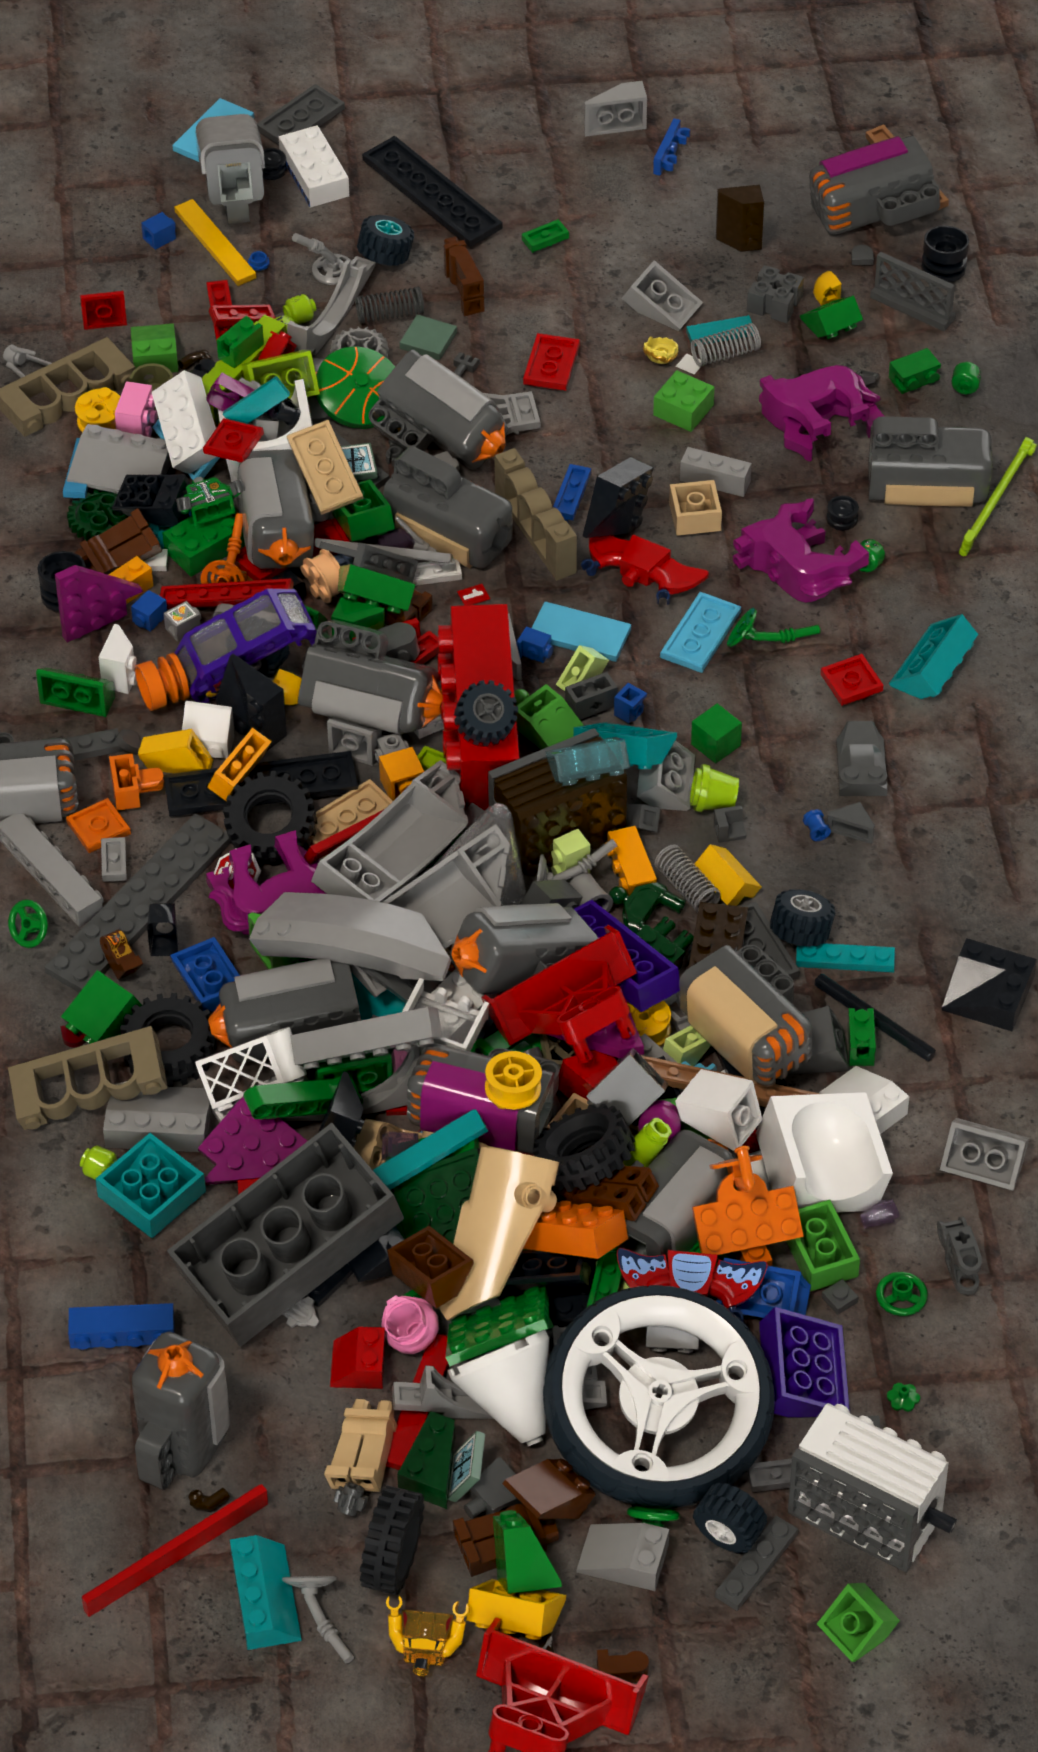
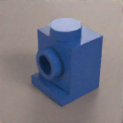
M527 626L516 641L520 659L522 656H525L531 660L544 663L546 658L549 659L553 653L554 647L551 645V635Z
M627 683L614 697V716L627 723L635 721L644 710L643 700L647 697V693Z

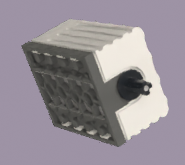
M827 1403L800 1443L799 1449L797 1448L792 1455L788 1513L906 1573L917 1554L921 1551L922 1546L928 1540L929 1535L933 1532L934 1527L950 1534L957 1523V1519L942 1512L949 1465L944 1455L937 1451L929 1453L923 1450L921 1445L915 1440L909 1439L906 1442L898 1438L897 1433L891 1428L885 1427L882 1430L874 1426L870 1418L866 1416L858 1418L850 1414L848 1408L842 1404L833 1406Z

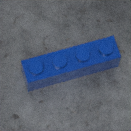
M173 1303L69 1308L68 1336L70 1348L139 1347L141 1345H151L162 1333H175Z

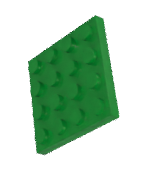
M546 1286L542 1288L532 1287L526 1290L524 1295L516 1298L514 1296L506 1297L500 1301V1305L492 1308L490 1305L483 1306L477 1309L474 1315L455 1317L452 1323H449L445 1357L449 1367L548 1329L549 1293Z

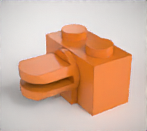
M133 753L109 756L117 811L140 808V793L161 791L163 789L164 775L160 768L139 770L138 764H134Z

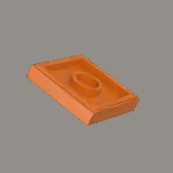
M108 798L66 817L67 824L88 853L100 849L101 839L119 838L131 834L130 827Z

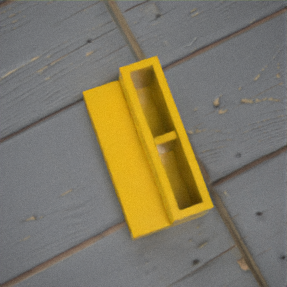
M710 844L695 862L696 867L720 891V898L726 905L737 906L744 896L754 898L762 887L727 848Z

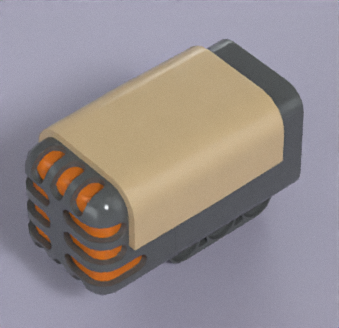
M726 945L691 966L682 974L679 981L680 1008L688 1016L689 1024L747 1080H752L754 1084L758 1083L761 1086L769 1087L775 1084L776 1078L781 1080L785 1078L787 1071L794 1072L799 1069L800 1063L806 1064L810 1061L812 1056V1025L809 1019L792 1004L794 1001L793 979L758 946L746 945L735 951L731 946Z

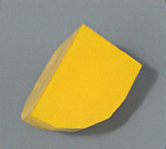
M826 271L817 278L813 293L821 306L841 298L842 283L832 271Z
M279 669L273 682L284 689V704H298L302 679L293 673Z

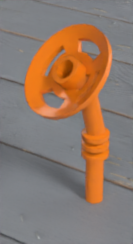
M236 513L232 537L228 540L227 560H216L207 564L201 573V584L209 583V572H212L211 583L231 582L233 578L234 582H238L237 575L240 581H245L242 571L235 565L237 554L240 553L239 549H241L240 544H242L240 538L243 528V516L241 513ZM217 565H225V567L219 569Z

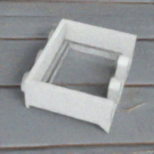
M419 978L402 1011L405 1012L424 1007L438 1008L443 1038L435 1039L434 1043L471 1051L485 1021L488 1020L489 1003L484 1001L480 1011L470 1008V998L467 996H461L459 1002L455 1003L447 1000V991L442 987L437 989L435 995L425 992L424 979Z

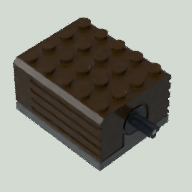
M595 728L488 772L489 827L481 830V833L497 824L510 843L507 860L510 861L518 876L525 874L532 876L538 873L541 854L545 856L547 865L552 867L553 858L551 852L553 851V840L569 832L579 829L590 843V847L597 849L603 844V841L608 840L609 831L626 828L627 774L601 736L599 737Z

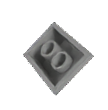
M643 81L621 83L585 101V137L642 130L647 127V95Z
M655 260L621 298L636 312L677 331L683 327L703 303Z
M646 1523L591 1524L578 1563L577 1573L656 1591L669 1547V1529Z

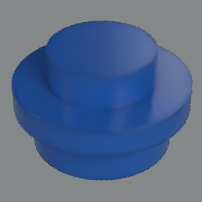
M262 251L253 252L248 259V264L256 271H262L270 264L269 258Z

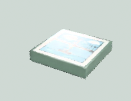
M371 443L341 446L356 481L378 478Z
M476 1431L453 1453L448 1500L457 1502L480 1480L485 1433Z

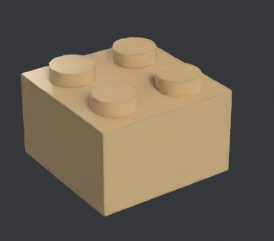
M714 480L670 484L669 505L676 536L721 531L722 510Z

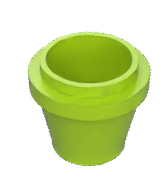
M702 764L694 772L690 792V805L697 812L734 807L738 795L739 778L710 768V765Z

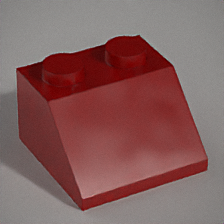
M357 1327L333 1340L330 1387L383 1389L386 1349L385 1327Z

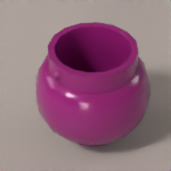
M657 1100L640 1115L638 1128L640 1131L653 1118L662 1119L664 1123L669 1125L672 1132L665 1144L666 1146L681 1130V1120L678 1109L674 1104L665 1100Z

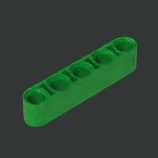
M340 1079L256 1085L248 1088L244 1092L243 1098L252 1117L259 1120L326 1114ZM351 1079L354 1088L357 1092V1095L360 1099L361 1104H363V1099L360 1095V1092L354 1080Z

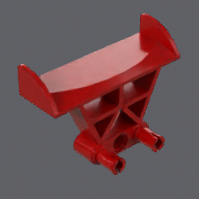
M607 925L604 927L606 935L493 999L487 995L481 997L483 1003L484 1001L489 1003V1015L510 1046L532 1033L563 1035L566 1043L572 1045L578 1062L586 1063L588 1062L586 1056H588L589 1060L593 1058V1054L586 1042L588 1036L613 1022L616 1023L622 1039L630 1038L629 1032H631L632 1036L635 1035L636 1030L628 1015L630 1008L620 986L616 985L637 974V971L618 930Z
M495 1617L484 1633L476 1673L477 1677L500 1685L502 1688V1704L496 1705L492 1711L488 1731L491 1738L488 1752H506L507 1746L522 1752H565L569 1742L600 1726L629 1735L642 1703L648 1675L643 1674L637 1684L630 1683L499 1632L501 1619Z

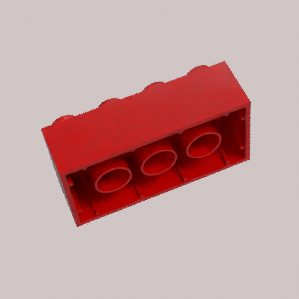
M507 604L451 606L450 625H438L439 653L437 660L439 681H441V692L443 695L441 704V720L444 722L443 756L446 758L447 770H454L459 774L460 791L463 792L465 802L464 809L471 803H474L489 813L488 772L519 759L517 722H515L511 732L503 741L500 739L496 745L490 742L488 746H483V742H479L477 746L473 744L474 740L471 738L469 741L464 739L466 735L464 732L462 734L458 732L459 725H455L454 720L456 716L454 711L464 690H468L469 686L473 683L477 686L478 682L484 680L485 684H488L489 680L494 681L496 686L499 683L503 684L502 689L505 691L509 689L512 692L510 697H515Z

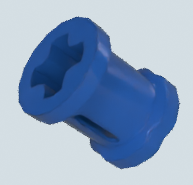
M819 809L807 812L803 818V823L809 827L810 837L813 841L824 840L831 833V829L825 824L823 820L824 815Z

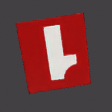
M483 584L457 591L464 605H473L490 599Z

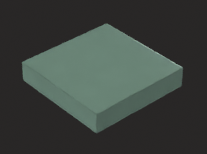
M416 315L400 341V349L406 351L414 349L421 355L427 354L433 359L440 360L456 335L457 326Z

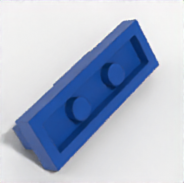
M673 119L654 157L653 174L660 176L663 169L673 171L674 164L677 163V156L675 155L677 142L685 145L687 137H690V129L680 128L681 120Z
M569 464L553 507L560 511L564 520L568 523L569 520H574L591 476V468Z

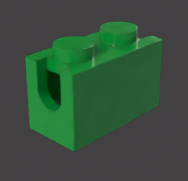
M248 316L242 318L217 339L218 359L236 368L264 345L263 325L260 323L254 325Z
M926 348L891 361L889 365V379L900 393L904 394L940 380L937 369L941 368V363Z
M849 1008L847 1023L849 1066H874L876 1052L874 1008H867V1011L859 1009L856 1012L855 1008ZM865 1047H868L867 1054L861 1055L857 1053V1049L863 1050Z

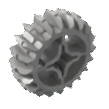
M359 326L357 329L350 327L349 331L342 330L341 335H336L335 340H332L330 354L345 347H365L379 352L388 359V342L382 336V333L376 332V329L370 331L368 327L365 329H360Z

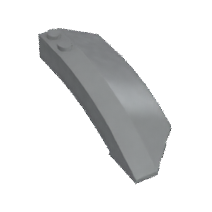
M440 760L413 779L412 783L375 819L347 842L319 861L311 882L325 893L332 895L350 896L383 902L427 867L467 827L468 817L464 813L465 802L463 792L460 791L459 774L454 770H447L446 764Z
M495 824L382 903L423 914L443 948L446 949L454 943L463 920L468 914L473 913L478 907L501 906L500 899L502 888L504 887L505 866L510 843L497 824ZM349 964L351 973L374 997L386 990L384 986L361 968Z
M284 892L257 918L249 938L262 956L330 959V961L356 965L397 975L401 979L419 980L421 978L424 980L444 981L452 961L423 914L387 903L342 895Z

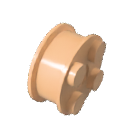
M321 549L316 557L303 560V565L300 566V569L311 584L310 591L315 598L320 597L325 603H330L332 597L340 593L338 592L339 563L328 550Z

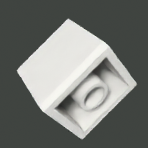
M703 1069L696 1074L675 1101L681 1121L733 1151L745 1143L763 1120L752 1080Z

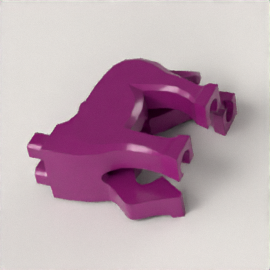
M829 366L793 379L779 378L775 380L772 375L760 379V386L763 389L759 395V402L762 404V414L776 428L784 432V447L799 453L809 462L812 461V442L818 440L816 436L821 434L825 437L831 435V422L829 419L834 414L849 417L850 427L856 425L854 421L862 419L863 422L865 421L868 438H870L873 421L878 417L884 416L876 406V403L881 400L880 396L869 390L865 386L862 377L846 366ZM805 430H807L809 432V435H804L802 433Z
M813 498L799 503L782 504L775 518L761 520L742 528L741 536L733 541V546L738 551L737 554L733 555V563L739 569L749 565L753 570L767 573L770 580L775 581L786 593L796 600L806 603L817 601L838 587L851 585L852 580L849 575L869 565V552L856 540L851 544L846 555L842 553L844 548L841 546L835 549L834 555L811 552L810 546L825 543L826 531L822 527L819 529L815 527L816 521L814 519L808 522L814 510ZM792 523H802L805 526L796 530L792 527Z
M296 830L275 836L274 847L280 854L287 872L271 877L260 886L252 879L248 872L252 862L251 844L230 850L229 861L233 869L234 890L228 884L229 866L222 868L223 873L214 875L213 871L206 873L207 884L212 890L208 898L215 900L220 905L223 923L229 930L249 935L248 914H262L284 892L327 894L311 882L320 860L318 859L312 863L306 861L304 856L307 851L300 845H297Z

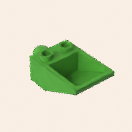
M547 684L530 696L524 689L514 691L517 701L515 706H518V713L516 715L518 716L516 720L517 731L540 750L574 737V727L584 726L564 698Z

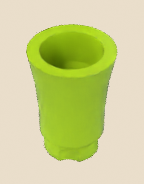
M653 1118L650 1123L645 1124L634 1137L635 1151L630 1152L631 1159L623 1161V1164L631 1166L638 1160L644 1167H648L667 1143L672 1133L669 1125L659 1118Z

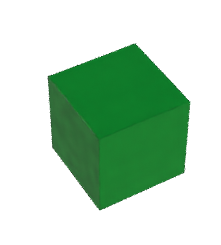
M717 703L692 721L691 745L716 764L741 746L742 722Z

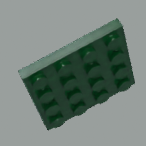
M479 1148L440 1160L390 1190L395 1196L404 1217L396 1225L404 1240L430 1226L452 1244L454 1243L462 1205L470 1198L480 1153Z

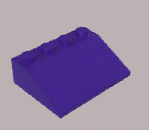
M774 1307L759 1322L761 1348L769 1363L775 1395L774 1414L788 1418L818 1417L827 1403L833 1406L842 1404L850 1412L842 1325Z

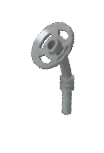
M297 233L293 234L292 240L306 246L309 251L322 255L312 266L314 278L323 284L337 285L339 277L333 276L341 274L344 264L341 259L345 261L351 259L341 254H333L324 246L322 241L315 238L309 239ZM323 267L326 275H322L317 268Z
M611 839L593 854H587V858L583 857L582 862H577L578 865L556 875L548 871L546 858L541 854L537 881L568 880L583 872L587 873L588 869H592V866H597L596 862L614 850L617 844Z
M282 1577L283 1582L301 1588V1594H304V1599L318 1626L317 1631L324 1637L323 1639L326 1642H330L346 1664L351 1662L354 1656L338 1636L339 1632L335 1629L332 1622L326 1620L315 1597V1594H318L319 1587L331 1584L337 1580V1577Z

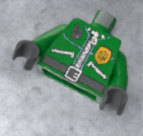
M203 477L195 478L192 484L186 487L187 494L176 499L178 512L188 514L191 510L194 526L234 514L233 499L245 491L242 479L227 485L221 483L215 477L206 480Z

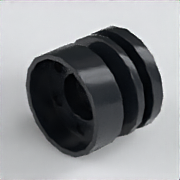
M948 225L937 226L927 231L923 244L922 271L947 282H953L963 277L967 267L968 235L963 230Z
M68 551L53 552L39 562L37 570L41 599L48 609L59 612L55 574L74 565L85 568L84 560L80 555Z

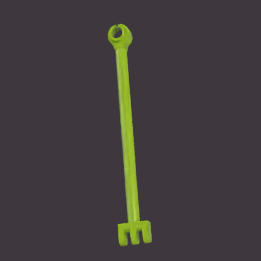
M1025 437L1019 451L972 528L968 529L959 550L961 556L968 555L975 538L1027 455L1032 456L1037 447L1034 440Z

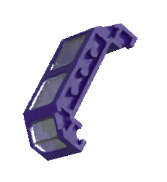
M265 589L185 633L175 654L186 672L190 688L189 692L195 702L209 704L210 701L206 693L210 690L212 693L217 692L214 685L222 681L230 655L234 653L243 661L252 665L294 641L299 647L302 645L301 640L308 639L313 646L317 629L295 589Z

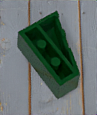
M430 1411L397 1473L398 1488L421 1493L424 1496V1501L447 1509L455 1444V1420Z

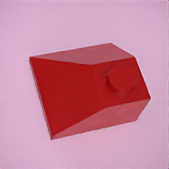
M124 291L80 295L84 330L127 325Z

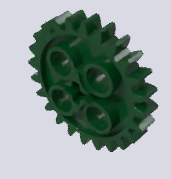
M94 489V494L87 492L86 498H78V501L73 500L72 506L68 507L69 512H67L68 526L71 528L72 533H77L78 538L84 536L86 541L102 534L130 516L112 510L117 497L116 493L103 490L99 493L96 489Z

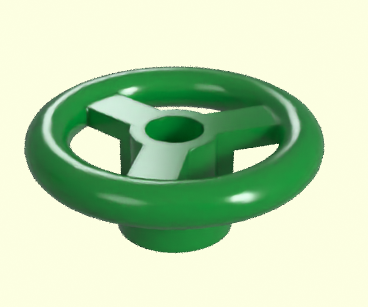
M25 899L13 906L8 918V927L12 938L25 948L36 947L44 940L47 934L48 921L43 908L37 902ZM25 907H31L37 913L28 914ZM17 913H19L22 920V928L19 934L15 923ZM39 932L34 940H26L28 933Z
M894 1272L880 1280L876 1288V1298L885 1311L897 1316H909L919 1312L927 1302L928 1292L924 1282L916 1275L908 1272ZM893 1281L892 1294L885 1298L884 1289L888 1283ZM913 1283L918 1287L920 1297L912 1294ZM897 1301H909L915 1304L909 1308L892 1306Z
M630 1507L627 1509V1515L630 1517L642 1519V1523L663 1527L662 1521H676L680 1518L679 1512L669 1509Z

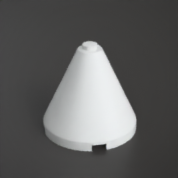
M546 1330L491 1350L447 1370L451 1381L520 1443L527 1442V1445L531 1446L543 1440L541 1435L546 1433L543 1387L545 1385L549 1354V1337Z

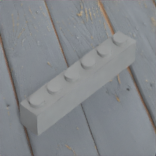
M16 814L0 821V842L79 927L88 923L103 908L102 903L104 900L98 890H93L84 875L80 876L74 864L63 857L60 849L49 842L47 835L36 828L35 823L30 817H26L24 814Z
M424 1007L290 1035L294 1063L298 1066H304L305 1070L319 1068V1063L327 1062V1065L342 1063V1058L350 1057V1060L364 1059L365 1054L373 1052V1056L388 1054V1049L396 1048V1051L411 1049V1044L419 1043V1046L432 1045L435 1039L443 1038L438 1008Z

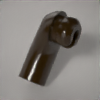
M203 349L189 353L178 361V365L182 370H185L198 360L201 361L204 358L211 360L212 358L208 354L209 352Z

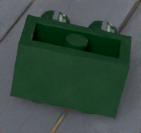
M666 916L654 928L646 924L636 935L680 970L685 950L691 945L694 936L690 933L686 937L688 931L683 930L673 942L665 938L675 928V923L672 920L666 923L669 920Z

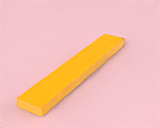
M193 199L174 206L175 213L237 286L256 279V272Z

